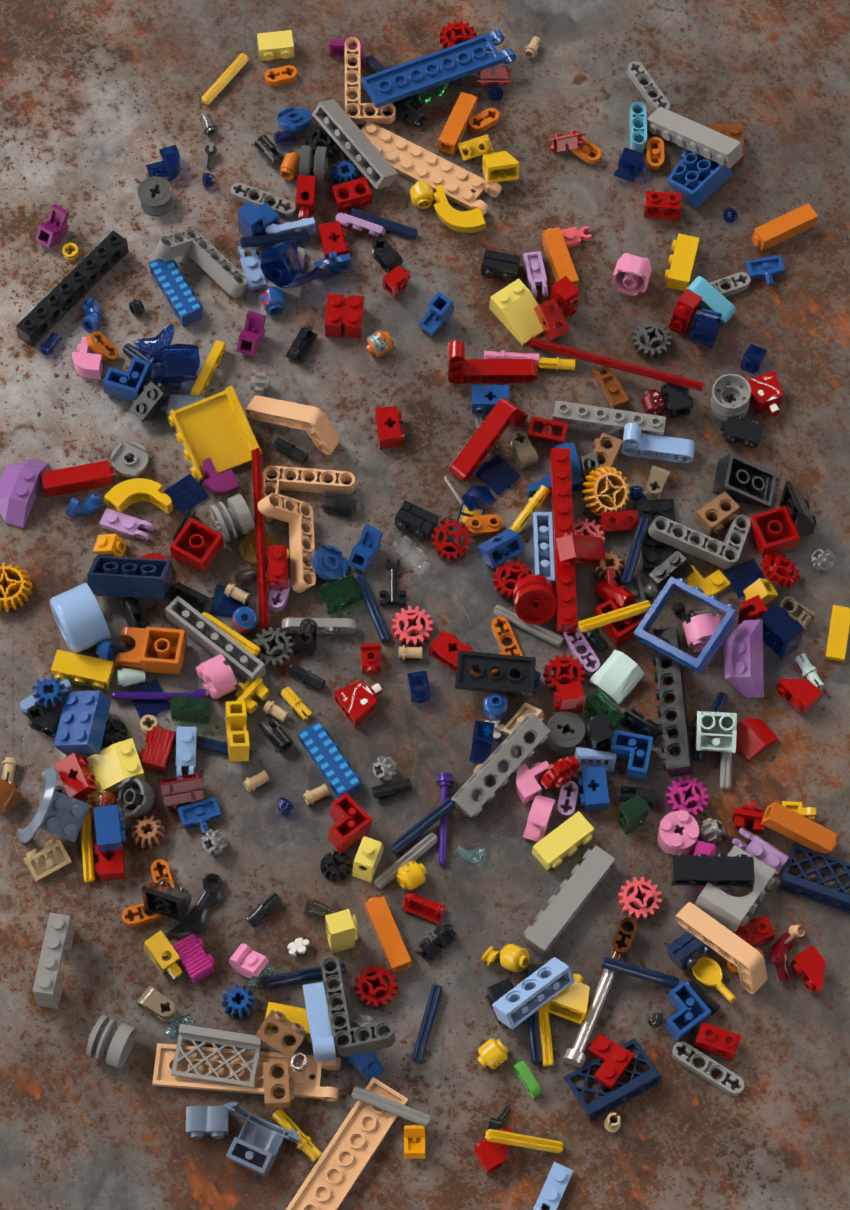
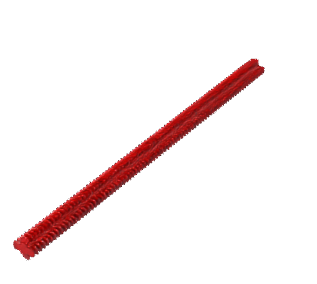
M533 336L529 340V347L563 356L566 355L578 360L581 359L700 392L705 387L702 380L697 382V379L693 381V378L692 380L691 378L688 379V377L686 379V376L685 378L684 376L682 378V375L681 377L680 375L677 377L675 374L673 376L671 372L666 374L664 371L662 373V370L660 372V369L659 371L656 368L651 370V367L647 369V366L646 368L645 366L640 367L638 364L636 366V363L635 365L632 362L629 364L626 361L625 363V360L624 362L623 360L621 362V359L620 361L619 359L616 361L614 358L612 360L610 356L609 358L606 355L601 357V354L597 356L595 352L594 354L591 351L586 353V350L582 352L580 348L579 350L576 347L571 349V346L567 348V345L565 347L561 343L556 345L553 342L552 344V341L550 343V341L548 342L547 340L546 342L544 339L541 341L538 338L537 340V337L533 339Z
M260 448L251 450L259 625L260 629L268 630L270 629L269 626H271L268 625L271 624L269 623L271 618H268L270 617L268 616L270 615V609H268L270 608L268 607L270 606V602H268L270 600L267 599L270 598H268L269 593H267L269 592L267 591L269 590V584H266L268 583L266 582L268 581V575H266L268 574L266 573L268 572V566H266L268 564H265L268 563V557H265L267 556L265 555L267 554V548H265L267 547L265 546L267 545L265 544L267 543V539H265L267 537H264L267 536L265 535L266 528H264L266 527L264 526L266 525V519H264L266 517H263L265 515L258 509V502L265 498L262 497L265 496L263 495L264 486H262L264 485L262 484L264 483V477H262L264 475H261L263 474V464H261L263 463L261 462L263 461V455L260 453L262 452L259 450Z

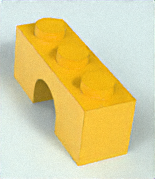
M245 701L226 702L225 722L229 762L249 761L250 743L247 731Z

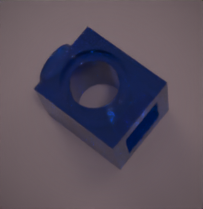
M427 671L407 673V684L411 702L423 703L429 700L431 691ZM416 686H421V687H423L424 689H423V690H416L415 687H416Z

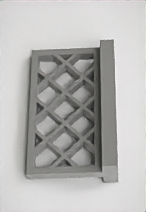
M180 1024L171 1076L254 1088L260 1051L263 1044L261 1039L255 1035ZM182 1041H191L195 1048L185 1054L181 1048ZM210 1044L216 1051L205 1057L200 1048ZM227 1047L233 1048L236 1053L228 1060L221 1053ZM198 1050L203 1059L193 1065L188 1056ZM247 1050L255 1051L254 1059L246 1063L241 1055ZM219 1054L224 1062L214 1069L208 1060ZM239 1057L244 1066L234 1072L229 1063ZM186 1059L191 1068L185 1072L177 1071L178 1063ZM206 1062L212 1071L206 1075H201L196 1068ZM227 1066L232 1074L227 1078H220L217 1071ZM247 1068L251 1074L250 1082L241 1081L237 1075Z

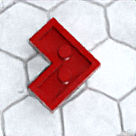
M600 1033L588 1049V1053L603 1061V1064L594 1075V1079L612 1090L634 1059V1054Z

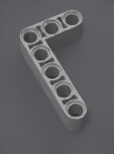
M191 228L162 236L154 252L155 256L161 260H170L187 254L229 295L235 298L242 296L248 283L245 275L198 231Z
M738 515L730 524L724 542L662 516L654 519L648 528V532L652 538L723 569H730L739 559L751 522L747 516Z

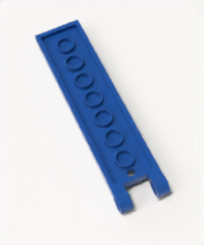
M496 29L491 33L361 78V84L375 108H379L498 64H510L516 59V55L511 48H506L501 52L497 51L495 46L501 44L505 37L499 29Z

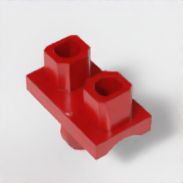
M751 800L750 805L742 804V809L734 808L732 820H734L735 830L745 829L746 823L754 824L753 832L763 834L766 826L761 824L765 813L762 812V807L755 806V800Z

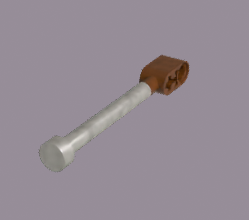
M625 917L620 921L611 944V958L622 960V958L628 955L638 928L635 919ZM630 926L633 931L626 932L623 930V927ZM621 939L625 940L623 947L618 949ZM604 969L573 1047L566 1050L563 1060L572 1066L581 1068L584 1064L586 1056L583 1053L616 975L615 971Z

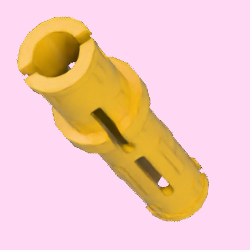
M541 484L535 495L528 499V504L509 529L520 534L532 518L533 512L541 509V504L551 491Z
M282 1108L278 1109L272 1115V1118L282 1128L291 1130V1128L295 1129L302 1141L301 1144L296 1143L297 1148L300 1151L302 1150L312 1163L317 1162L323 1153L317 1149L311 1142L312 1139L300 1130Z

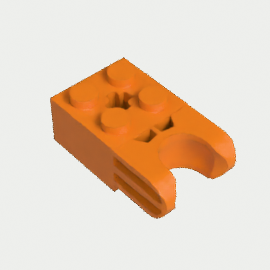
M124 627L120 630L121 640L135 647L132 651L118 653L115 656L114 665L118 669L129 668L144 670L145 672L181 675L187 646L185 630L146 627V629Z

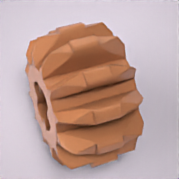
M612 550L610 554L605 552L606 560L594 563L593 572L598 574L599 580L602 578L607 580V568H614V581H616V578L620 579L622 577L625 561L620 559L619 553L613 555Z
M145 815L143 816V821L136 819L137 825H132L131 827L133 831L131 838L135 839V845L141 844L142 849L149 845L151 850L153 849V844L159 846V840L164 839L163 832L165 831L164 826H161V820L155 821L153 815L149 820Z

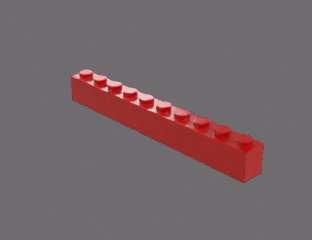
M551 448V505L555 596L557 600L556 633H576L575 563L560 562L556 539L563 537L564 533L574 532L570 448Z

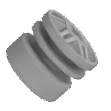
M738 374L722 375L715 381L712 389L711 409L718 419L726 421L728 416L738 415L742 418L746 416L749 410L751 395L748 381Z
M240 494L227 499L228 508L221 501L218 502V508L214 504L209 506L212 524L215 530L223 535L225 543L230 541V536L233 539L237 538L236 529L242 535L255 530L249 508Z
M102 1015L90 1033L86 1055L91 1058L95 1056L96 1060H101L107 1053L106 1064L120 1069L131 1052L137 1029L122 1023L116 1030L117 1020H110L108 1016Z

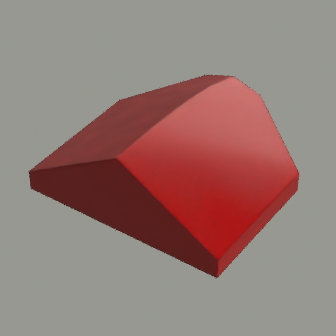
M744 718L737 724L736 749L748 762L778 741L777 736L762 719Z

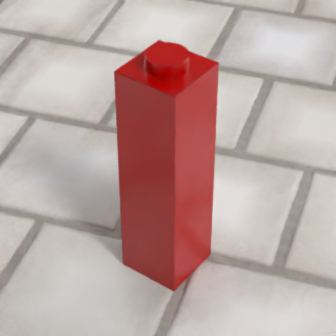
M108 460L41 472L46 498L113 485L112 478H115L113 466L109 467Z

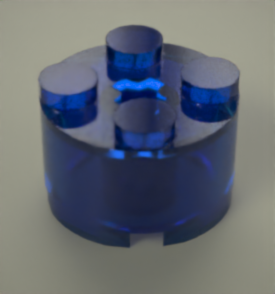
M701 308V310L697 309L694 323H697L696 328L692 327L689 337L692 344L713 349L721 320L719 318L722 317V313Z

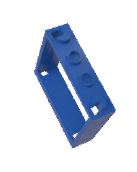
M671 576L634 631V635L638 641L702 675L739 616L736 608L731 604H723L716 596L711 594L708 596L699 587H691L682 578L676 579ZM676 589L725 614V617L697 659L648 633V630Z

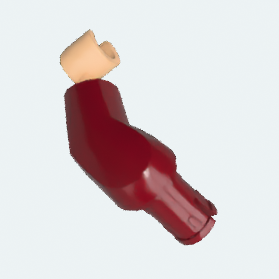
M801 925L790 926L789 933H784L772 946L770 959L771 963L776 966L779 982L792 979L787 961L790 958L789 951L796 943L794 937H802L805 934V930L798 931Z

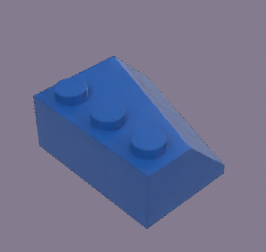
M687 149L686 152L682 153L679 164L674 167L667 182L676 193H682V200L697 209L732 176L731 168L706 159L704 156Z

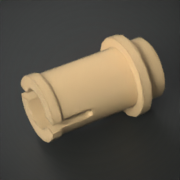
M532 37L529 45L525 47L524 55L527 58L532 59L536 57L537 50L542 44L539 37Z
M229 583L224 594L228 598L232 597L245 604L250 593L235 587V584L231 585Z
M403 645L399 647L398 658H402V660H405V658L422 659V647H405Z
M268 701L263 708L266 715L270 714L282 723L289 715V712L276 705L275 701Z
M6 757L5 761L2 762L4 765L2 779L6 781L7 775H9L8 781L14 782L15 769L18 767L17 759Z
M265 770L251 778L246 777L243 784L248 792H254L255 788L269 782L270 779Z
M322 784L311 791L306 790L303 797L307 805H313L315 801L329 796L330 793L327 786Z
M610 1113L604 1121V1127L608 1132L614 1133L620 1128L621 1118L619 1115L616 1116L617 1113Z

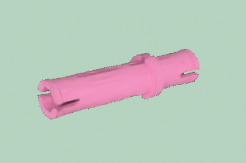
M484 350V359H534L537 361V365H539V353Z

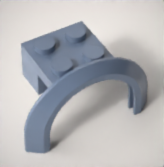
M49 767L41 774L45 778V790L34 818L26 828H18L17 830L19 841L23 843H28L39 829L75 842L90 808L89 804L55 791L58 772L57 769Z
M236 1102L223 1105L226 1110L245 1120L238 1138L234 1137L226 1154L228 1160L267 1177L284 1139L299 1144L302 1142L297 1131L293 1128L288 1130L268 1122L245 1110Z

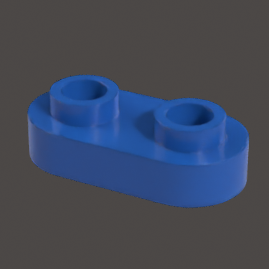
M103 640L102 643L98 644L96 653L99 655V659L112 660L115 642Z

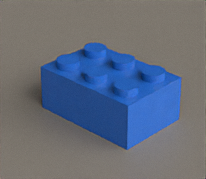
M100 690L66 692L54 746L65 755H71L72 753L79 755L100 754L111 700Z

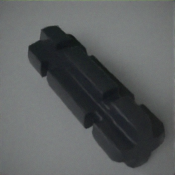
M187 509L185 511L184 517H182L176 528L177 531L172 536L173 542L188 520L195 518L193 510Z

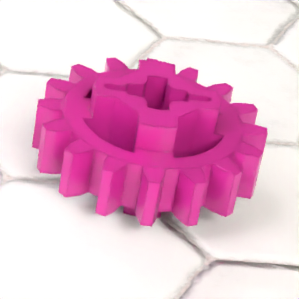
M686 776L685 780L679 777L678 783L673 780L671 786L667 788L668 793L665 799L669 800L667 807L672 806L671 812L685 810L694 818H696L697 812L702 814L703 808H707L708 805L706 801L709 800V795H705L708 789H702L703 782L696 783L697 778L695 777L693 780H690L689 776ZM688 793H690L689 798L684 802L686 795L688 796Z

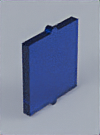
M496 455L489 462H485V465L475 473L497 496L507 488H511V485L520 478V475L499 455Z
M191 474L164 490V493L172 499V504L181 514H184L187 509L193 508L209 497L201 487V483H198Z
M755 559L724 570L731 583L730 586L733 587L738 598L744 596L743 590L759 578L765 579L763 571L760 570Z
M216 584L214 597L211 598L212 607L210 614L232 617L238 608L248 607V602L243 604L232 597L228 598L224 594L227 586ZM239 588V589H241V590H243V591L249 593V590H248V589Z
M156 678L147 683H140V686L132 688L127 692H163ZM131 700L140 720L145 715L157 716L158 713L170 708L167 700Z

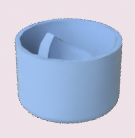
M86 583L51 598L50 608L67 646L73 653H79L103 642V640L111 638L103 613Z

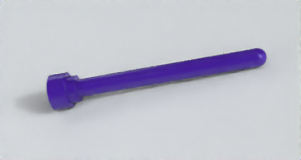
M197 689L193 693L113 692L111 695L114 700H188L197 703V705H205L206 689Z
M450 773L437 774V783L441 788L440 804L448 798L449 788L453 784V775ZM448 814L440 819L438 857L440 866L446 865Z

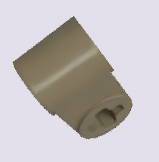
M524 431L514 432L510 448L518 467L522 469L538 463L537 452L532 446L528 435Z
M655 465L652 466L644 493L646 500L661 498L671 473L670 470Z
M791 597L784 598L777 610V614L781 619L802 633L807 630V625L810 621L816 618L813 611ZM784 607H789L791 611L785 610Z
M151 986L146 989L137 1001V1005L141 1009L164 1023L172 1022L177 1016L174 1003Z

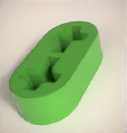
M523 1060L513 1065L516 1075L532 1099L543 1094L541 1087Z

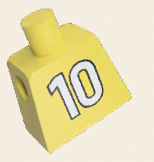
M363 836L354 859L352 877L372 882L384 851L382 842ZM364 866L367 870H363L360 867Z

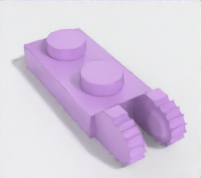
M345 213L336 214V221H340V224L343 226L352 225V228L358 231L365 229L369 231L368 234L376 237L379 234L385 235L386 229L383 226Z
M541 251L523 253L527 280L533 297L537 298L536 286L542 285L543 296L548 297L547 277Z
M106 508L99 522V526L145 541H149L150 535L139 530V528L153 531L155 528L150 522Z
M740 828L739 833L750 839L751 842L749 845H746L737 838H734L732 842L740 849L745 850V852L775 869V873L779 874L789 856L758 835Z

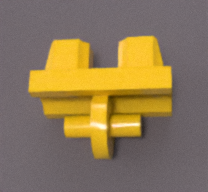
M488 134L458 143L463 161L494 151Z
M259 676L252 684L247 680L244 684L238 682L235 685L238 687V691L235 693V696L238 698L236 701H245L246 711L250 714L258 707V703L253 699L257 696L261 700H265L270 694L268 688L263 684V679Z

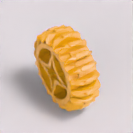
M604 466L603 468L598 467L592 470L590 475L585 477L587 482H584L582 485L586 488L581 492L586 495L583 500L588 501L586 507H591L590 512L601 516L602 512L622 511V508L627 506L625 501L630 500L627 497V494L631 492L627 490L630 484L625 483L627 477L621 476V471H617L614 467Z
M3 562L0 567V595L3 596V598H0V612L5 609L8 613L9 608H13L16 611V606L23 607L22 601L28 602V596L31 595L32 583L30 582V576L27 575L25 569L21 570L19 565L14 567L12 562L9 566H6V563Z

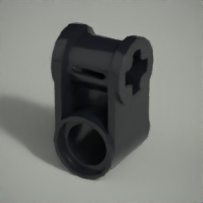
M384 238L373 240L372 257L386 273L403 264L402 257L392 248L387 240Z
M305 618L301 621L300 630L296 634L294 652L313 656L317 643L318 627L313 619Z
M31 706L27 710L28 725L50 737L56 738L61 715L40 706Z

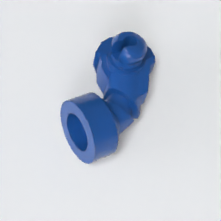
M87 297L82 305V310L87 316L82 319L81 323L83 328L91 334L100 329L102 315L98 301Z
M98 493L89 494L82 506L80 500L72 497L65 514L70 517L82 514L86 516L100 509L103 505V500Z

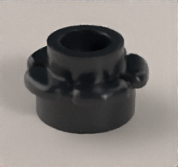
M133 299L129 303L133 316L142 315L144 306L140 300Z

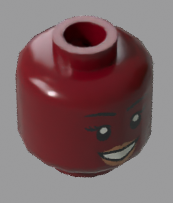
M656 389L643 393L640 403L644 413L662 416L667 408L663 393Z

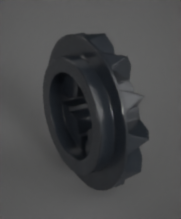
M110 718L107 720L102 740L103 747L107 748L114 743L127 739L128 731L125 723L123 724L119 719ZM110 727L117 732L114 733L113 739H111L109 734H106L110 731Z
M332 850L330 853L325 854L321 860V873L330 881H342L350 875L352 861L345 853ZM334 859H336L338 864H342L339 866L338 873L335 867H331Z

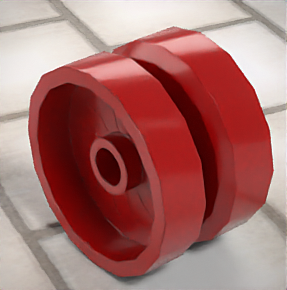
M529 575L516 583L513 589L515 612L519 619L534 625L545 623L555 615L557 600L554 586L549 579L540 575Z

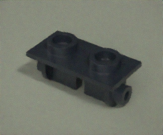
M406 98L398 100V104H394L396 114L403 119L409 114L406 121L414 127L420 128L423 125V119L428 121L424 116L426 113L418 107L416 109L411 106L412 103Z
M306 325L300 329L285 357L303 363L318 334L312 331V326Z
M596 453L580 455L579 461L584 482H587L585 477L589 476L592 470L599 467Z
M179 582L172 583L170 587L172 591L168 596L172 600L179 596L200 613L203 612L211 599Z
M628 708L625 710L620 724L636 734L653 737L652 743H654L656 736L660 733L659 724L650 719L644 721L645 716L634 709Z
M439 925L433 931L434 935L432 937H427L418 944L419 948L416 950V953L423 952L422 958L426 962L432 961L441 952V949L437 946L439 943L443 948H446L455 940L457 934L452 929L449 931L452 925Z

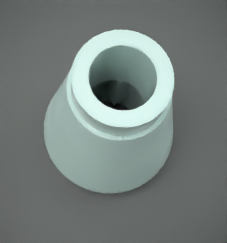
M121 668V670L116 671L117 685L125 687L145 682V671Z

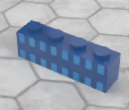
M156 259L149 262L152 277L181 325L186 326L201 319L203 306L200 300L196 301L192 287L187 286L184 274L179 273L176 261L174 259Z
M317 721L298 733L299 742L336 797L339 798L345 793L351 796L360 791L361 779L356 772H352L349 760L345 756H341L339 753L340 748L335 741L332 742L329 738L330 734L327 728L321 726Z

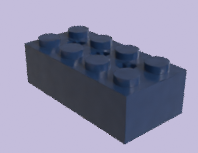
M97 555L87 574L88 586L93 595L165 599L173 581L172 560Z

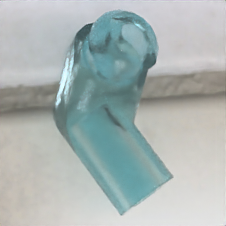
M460 845L456 849L455 854L468 863H474L484 859L486 850L478 847L468 851Z
M188 1015L174 1017L163 1033L167 1037L173 1038L177 1030H179L180 1024L192 1026L193 1019Z

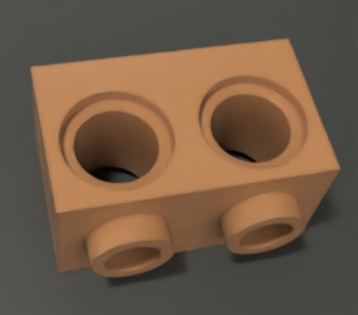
M603 432L599 439H595L593 453L597 454L598 461L603 462V464H598L599 467H614L622 449L623 440Z
M723 492L696 512L695 521L710 536L714 532H720L728 522L732 523L738 516L740 506L726 492ZM711 518V519H714L715 521H714V522H711V521H709L708 519Z
M272 1009L258 1029L256 1037L291 1058L303 1041L307 1031L299 1023L291 1022L283 1013ZM269 1024H275L278 1029H272ZM287 1035L294 1036L296 1040H289Z
M288 1061L263 1062L265 1108L291 1107V1101L294 1100V1088H290L289 1080H293V1067L288 1066ZM276 1071L284 1073L281 1078L273 1077V1073ZM282 1091L285 1093V1096L281 1099H276L274 1094Z

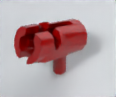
M607 568V580L603 579L595 585L596 596L605 601L612 599L619 609L635 604V595L625 587L617 586V582L614 581V568Z

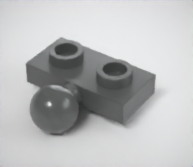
M639 574L633 575L630 585L622 584V577H620L621 586L635 595V604L646 601L645 596L656 598L660 593V589L655 583H650L643 589Z

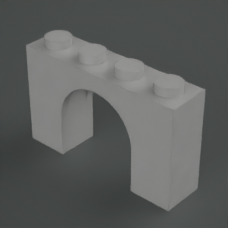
M735 845L728 854L729 857H736L740 854L754 857ZM754 857L755 880L752 887H745L748 895L743 897L732 896L708 882L699 894L695 906L736 933L740 926L744 928L750 918L747 915L749 913L752 915L758 906L756 902H761L767 893L765 889L772 887L775 879L772 877L776 870Z
M49 914L32 990L38 1006L55 1009L59 1007L62 994L60 984L62 957L64 950L71 951L75 935L71 917L68 915Z

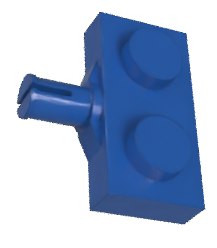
M334 251L329 253V259H320L314 262L316 278L351 269L350 255L340 254L336 256Z
M781 255L747 260L745 263L750 279L765 278L768 287L775 284L772 276L785 273Z
M216 796L177 808L183 828L199 825L202 835H206L205 830H209L207 822L222 817Z

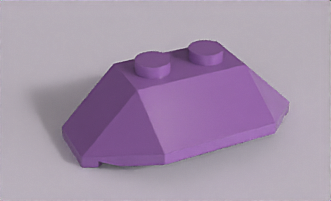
M28 459L5 467L0 480V514L5 524L24 528L43 482L41 472H47L49 463Z
M762 619L744 620L724 640L725 680L745 698L764 697Z

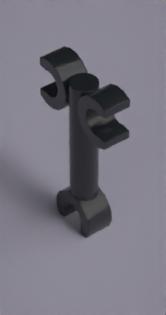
M387 559L386 568L389 571V592L385 590L380 591V597H386L387 599L380 600L379 606L385 607L389 604H397L400 607L406 606V600H400L399 598L406 597V591H399L397 593V571L400 569V559H397L395 566H391L390 559Z

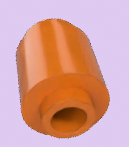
M291 152L285 155L280 166V175L284 179L291 180L296 176L300 163V156L297 153Z

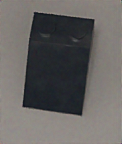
M730 453L718 460L712 493L719 496L726 492L734 501L770 508L777 474Z
M790 480L786 481L779 507H787L799 537L813 534L817 523L815 516L811 515L809 511L810 507L807 499H804L802 493Z
M152 881L142 886L141 891L145 910L184 922L192 901L191 894L186 889H175L162 881L158 883Z

